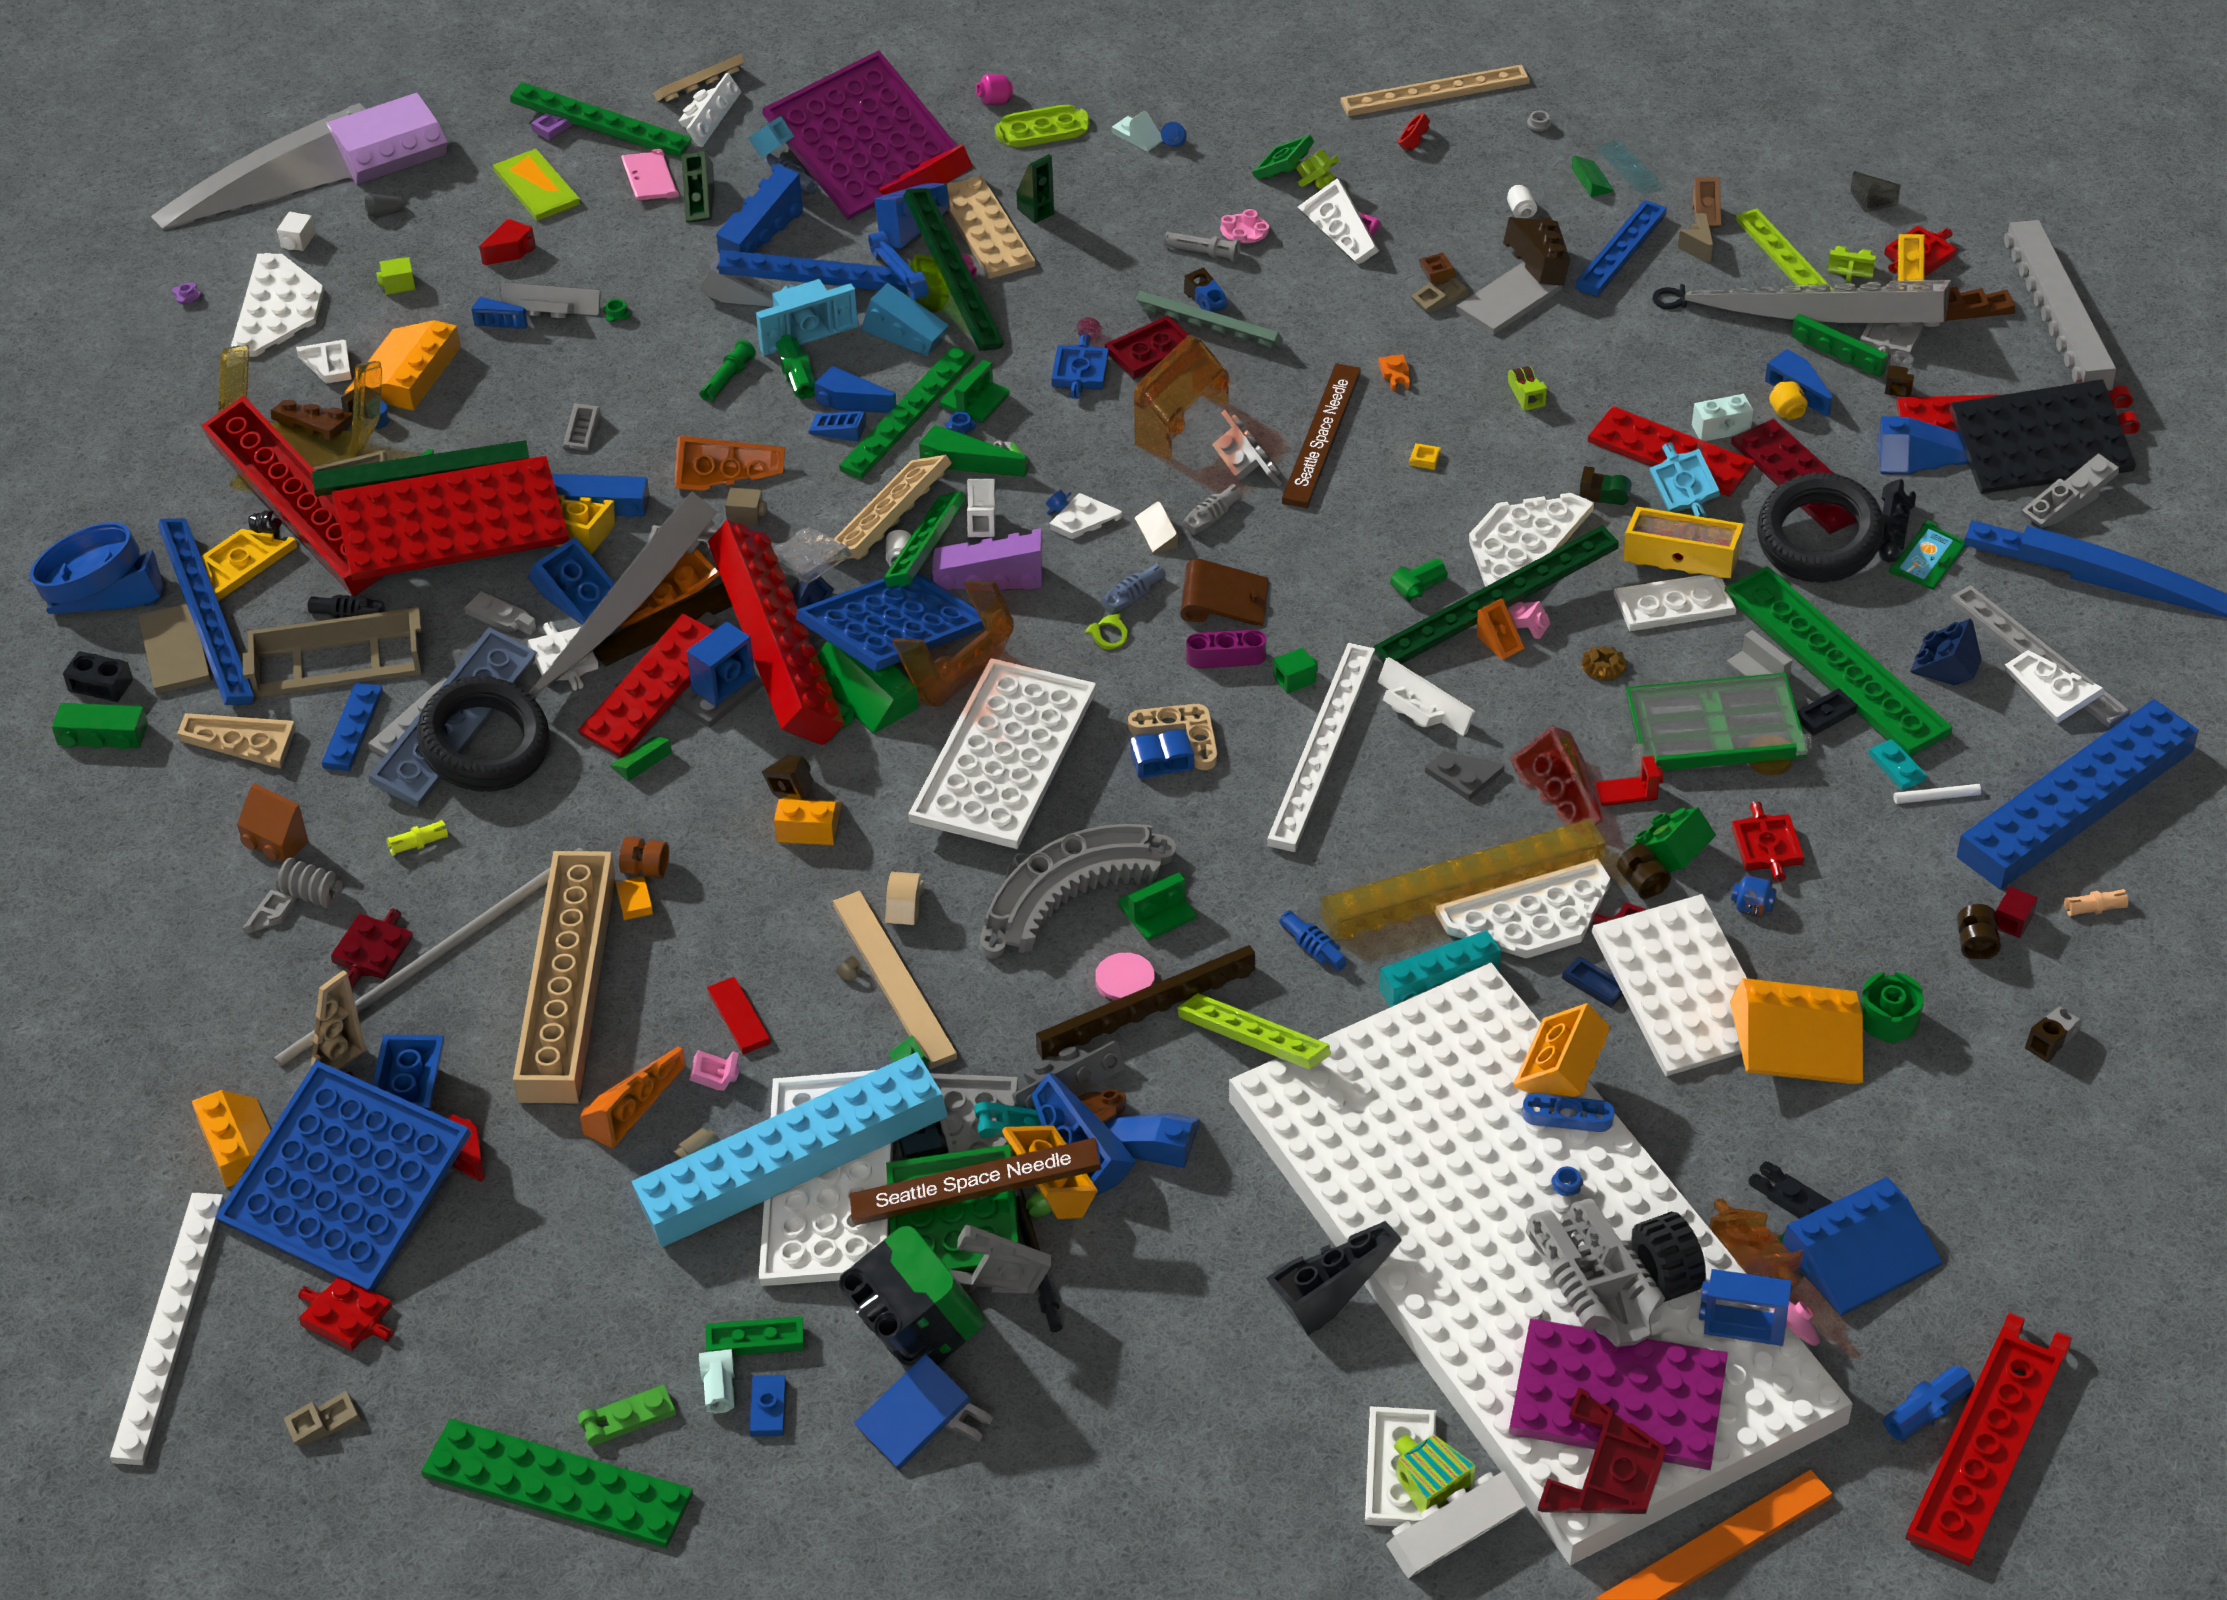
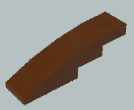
M1956 286L1950 288L1945 321L2014 314L2015 305L2008 289L1985 295L1983 288L1960 293Z

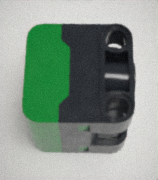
M903 1226L895 1230L858 1262L845 1270L839 1279V1287L854 1306L855 1312L907 1371L925 1354L936 1365L940 1364L983 1327L985 1322V1316L981 1309L920 1234L910 1226ZM862 1284L861 1287L855 1291L856 1287ZM919 1354L917 1359L911 1361L915 1355Z

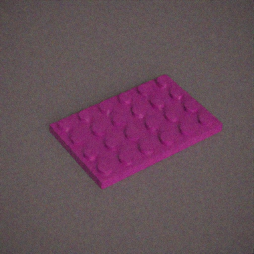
M1530 1318L1509 1434L1595 1450L1602 1430L1569 1419V1413L1579 1387L1590 1393V1397L1603 1405L1604 1403L1613 1409L1614 1414L1624 1421L1634 1424L1665 1446L1667 1450L1663 1462L1711 1470L1728 1353L1653 1339H1646L1636 1345L1616 1347L1604 1335L1597 1333L1595 1329L1585 1330L1584 1327Z

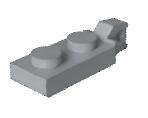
M482 591L464 607L465 614L508 633L510 631L515 632L518 629L531 635L537 629L535 618L530 616L528 612Z

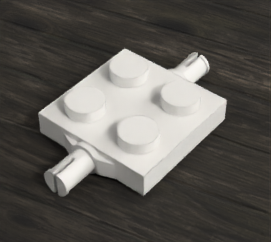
M547 622L543 626L547 634L546 636L528 640V647L537 651L534 661L541 675L552 665L553 661L579 631L580 627L558 632L553 622H549L550 626ZM593 651L558 680H569L574 691L577 690V686L579 689L583 688L580 676L586 672L598 669V661Z

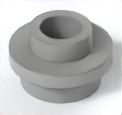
M1534 111L1527 120V126L1533 131L1542 132L1551 127L1552 121L1547 112Z

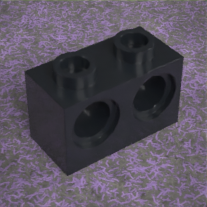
M82 651L77 652L63 672L68 691L113 702L120 700L133 681L128 662Z

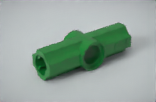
M790 334L781 336L780 340L775 344L781 360L783 375L786 374V382H790L796 398H811L815 394V382L812 377L809 358L807 354L802 353L797 338L791 337Z

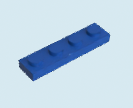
M354 684L322 760L323 768L343 771L351 770L383 694L382 685Z

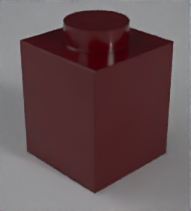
M2010 886L1996 909L1998 930L2021 938L2034 916L2038 897Z

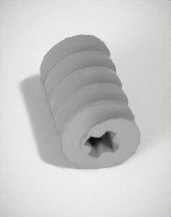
M288 858L283 863L276 880V888L279 892L298 899L301 898L303 901L312 902L315 905H321L328 909L332 908L343 890V884L341 880H337L335 872L329 871L326 873L324 868L316 870L315 865L309 864L306 866L303 861L296 863L294 858Z

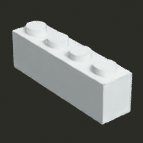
M1505 1471L1496 1476H1493L1491 1472L1483 1475L1474 1482L1476 1488L1469 1492L1462 1488L1447 1498L1449 1504L1440 1509L1435 1504L1419 1514L1422 1520L1413 1525L1408 1520L1392 1530L1394 1537L1386 1545L1408 1579L1516 1515L1526 1506Z

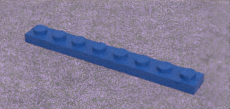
M720 250L719 274L805 283L820 279L824 285L843 286L851 283L854 288L880 290L885 284L889 283L899 291L908 293L906 284L890 267Z

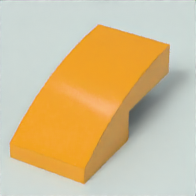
M644 876L615 882L624 920L653 915Z

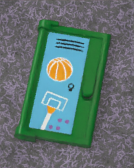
M1925 521L1920 531L1896 563L1889 568V573L1934 590L1966 547L1964 546V540L1937 528V524L1931 521Z

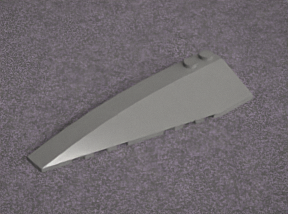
M360 103L351 105L340 112L331 114L324 119L267 144L197 184L153 214L151 219L162 230L192 223L195 219L202 217H214L217 213L230 210L232 212L240 210V207L252 204L254 206L291 196L294 192L310 191L314 187L323 184L332 185L338 183V180L353 179L327 122L366 110V108Z
M1951 280L1890 281L1889 284L1883 287L1878 282H1867V284H1861L1860 288H1855V284L1841 283L1835 285L1833 289H1830L1828 284L1785 286V289H1781L1780 292H1775V289L1772 287L1756 289L1755 293H1750V290L1746 288L1729 290V294H1724V290L1688 291L1685 294V300L1737 312L1793 320L1798 314H1801L1818 322L1898 323L1899 327L1914 326V323L1924 322V326L1935 327L1940 326V322H1944L1946 319Z
M692 491L644 546L631 565L621 575V578L607 593V596L598 604L579 631L572 637L563 651L553 661L552 665L530 690L529 694L533 697L576 666L607 639L655 590L684 553L687 552L690 555L700 543L696 538L700 533L705 536L715 523L712 521V518L716 515L717 511Z

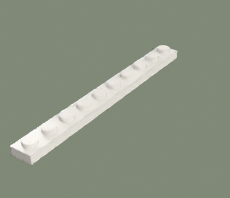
M1352 643L1347 644L1267 838V846L1296 852L1374 659L1375 648Z
M192 1193L112 1448L110 1455L112 1463L145 1464L218 1224V1220L215 1217L225 1201L223 1194Z

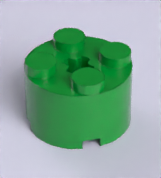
M1885 972L1871 976L1864 984L1860 1002L1863 1014V1029L1871 1036L1891 1044L1911 1037L1918 1030L1924 1005L1921 985L1912 977L1899 972H1895V975H1885Z

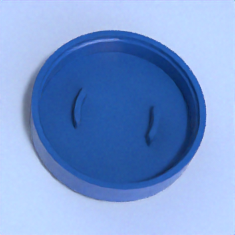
M107 522L92 525L64 537L42 553L30 570V579L41 598L46 602L60 604L77 601L100 592L123 577L139 558L140 547L125 524Z

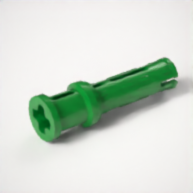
M738 340L735 344V349L724 357L721 368L699 392L700 397L707 400L710 396L711 398L708 401L713 402L736 373H741L745 369V363L755 357V347L746 340Z

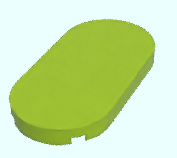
M1058 105L1023 111L1001 118V122L999 124L997 122L995 126V135L998 141L1012 147H1027L1067 140L1084 134L1090 126V118L1085 110L1081 108L1080 110L1075 109V106Z

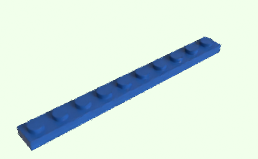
M160 519L158 525L160 534L224 705L252 704L253 692L248 679L243 677L242 663L187 519Z

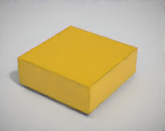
M1415 443L1409 466L1435 470L1441 454V448Z

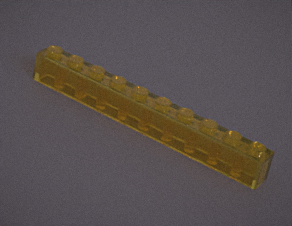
M1588 819L1322 897L1320 916L1333 940L1341 938L1350 939L1358 933L1368 930L1377 931L1385 925L1395 922L1404 923L1412 917L1422 914L1436 913L1437 905L1598 859L1600 862L1604 861L1606 842L1593 821Z

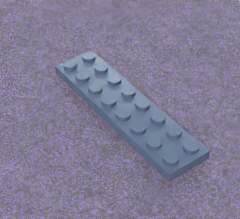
M489 627L440 688L453 681L475 676L495 677L496 679L499 678L509 681L511 684H516L534 662L537 651ZM475 707L462 710L453 715L443 728L448 744L461 754L496 709ZM421 712L371 772L368 781L416 808L421 805L441 779L426 763L418 745L417 725Z

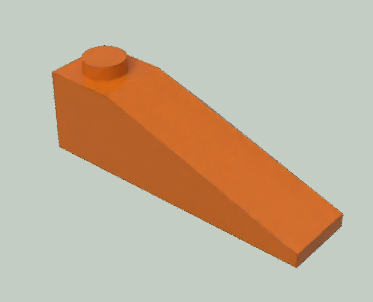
M680 435L677 439L675 489L705 491L709 490L710 486L725 483L728 486L735 484V480L745 478L755 480L783 474L786 447Z

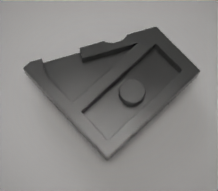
M1443 752L1425 767V773L1469 801L1504 772L1505 765Z

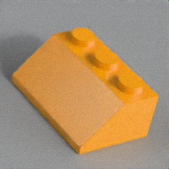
M1589 1003L1543 1018L1513 1085L1519 1090L1532 1094L1579 1097L1586 1090V1083L1591 1072L1596 1067L1597 1058L1601 1049L1606 1044V1038L1611 1027Z
M220 1090L192 1101L199 1126L227 1188L237 1184L271 1130L257 1098Z
M1055 1126L1004 1127L1002 1130L1015 1156L1066 1144ZM1087 1173L1035 1185L1057 1219L1083 1218L1098 1192Z

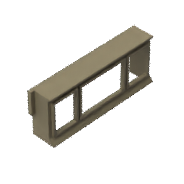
M417 607L248 631V653H243L244 679H250L254 697L257 698L422 674L418 633H422L420 609ZM410 637L413 662L381 667L379 641ZM370 642L372 668L303 678L302 651ZM293 653L294 679L261 684L260 657Z

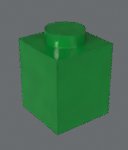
M1303 647L1273 659V677L1286 694L1316 683L1318 664L1315 658L1309 656Z

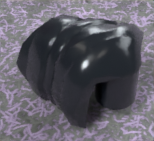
M272 510L254 513L248 517L250 530L256 533L273 534L274 539L279 534L282 522L278 518L271 520L274 512Z

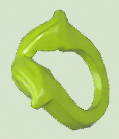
M1120 614L1108 615L1099 623L1091 624L1085 631V634H1090L1100 648L1106 650L1120 648L1128 639V631L1120 620ZM1110 624L1117 627L1122 633L1121 640L1116 643L1106 642L1100 635V626Z

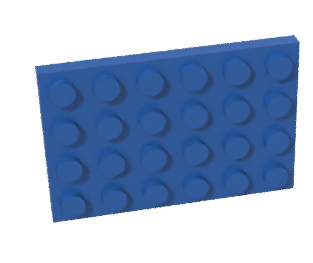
M919 572L913 578V582L907 586L899 587L896 585L887 587L884 579L881 578L800 608L796 614V620L804 624L808 629L818 633L829 643L836 645L845 651L847 655L854 657L873 671H878L987 628L990 618Z

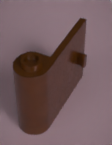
M1203 559L1191 560L1186 565L1180 612L1181 618L1185 622H1204L1209 613L1244 623L1263 626L1268 578Z

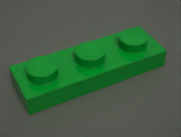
M803 1316L705 1324L706 1352L732 1349L733 1356L804 1351Z

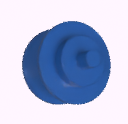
M1169 122L1161 130V138L1166 145L1180 147L1186 141V131L1178 122Z

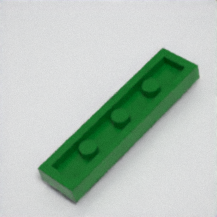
M1798 314L1794 318L1791 337L1795 338L1798 342L1813 346L1822 353H1828L1839 358L1844 363H1850L1861 368L1866 373H1872L1878 377L1885 373L1888 359L1887 353L1804 315Z

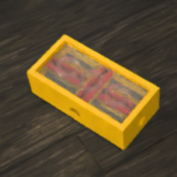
M1636 507L1625 532L1623 561L1631 562L1635 565L1657 566L1664 570L1676 569L1689 574L1700 573L1712 575L1718 579H1731L1741 554L1744 524Z

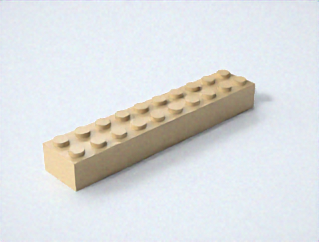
M553 851L513 1076L518 1103L579 1104L616 877L612 852Z

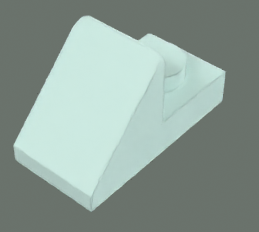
M1146 111L1141 112L1134 118L1127 116L1112 126L1113 134L1147 152L1163 142L1161 133Z

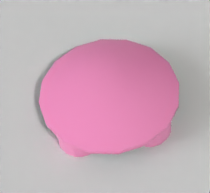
M1247 209L1242 214L1223 216L1221 218L1220 231L1223 236L1231 241L1240 240V243H1254L1264 239L1269 234V225L1258 216L1257 211Z

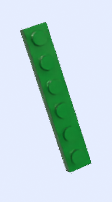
M962 491L938 496L883 579L887 587L896 585L904 587L913 582V578L923 567V563L932 553L933 548L940 541L941 536L950 526L951 521L966 500Z

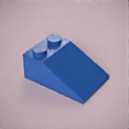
M576 537L536 562L527 577L545 599L581 625H583L615 584Z

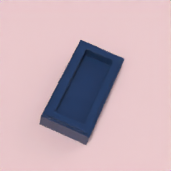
M1581 956L1562 973L1563 980L1610 1008L1623 996L1613 975Z

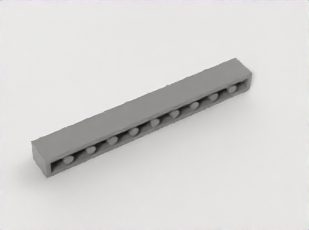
M2032 220L2009 223L2008 233H2005L2004 236L2005 247L2010 248L2012 260L2014 263L2016 262L2019 274L2026 282L2028 292L2032 293L2034 304L2039 307L2042 320L2046 321L2049 327V334L2054 337L2057 350L2062 353L2065 366L2069 367L2072 373L2073 381L2075 383L2103 379L2107 390H2112L2116 367L2040 221Z

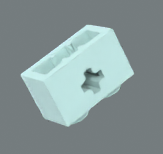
M1744 394L1694 403L1692 427L1698 438L1703 441L1735 436L1751 429L1753 409Z

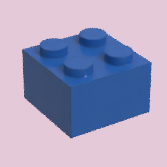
M727 621L686 651L692 691L715 707L755 677L751 637Z

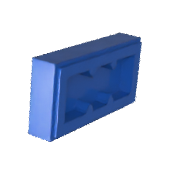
M760 1375L752 1377L751 1437L784 1436L785 1375Z

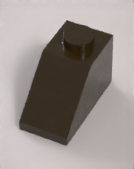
M787 754L762 771L772 794L776 797L803 800L807 797L814 781L810 774L811 768L809 763L799 755Z

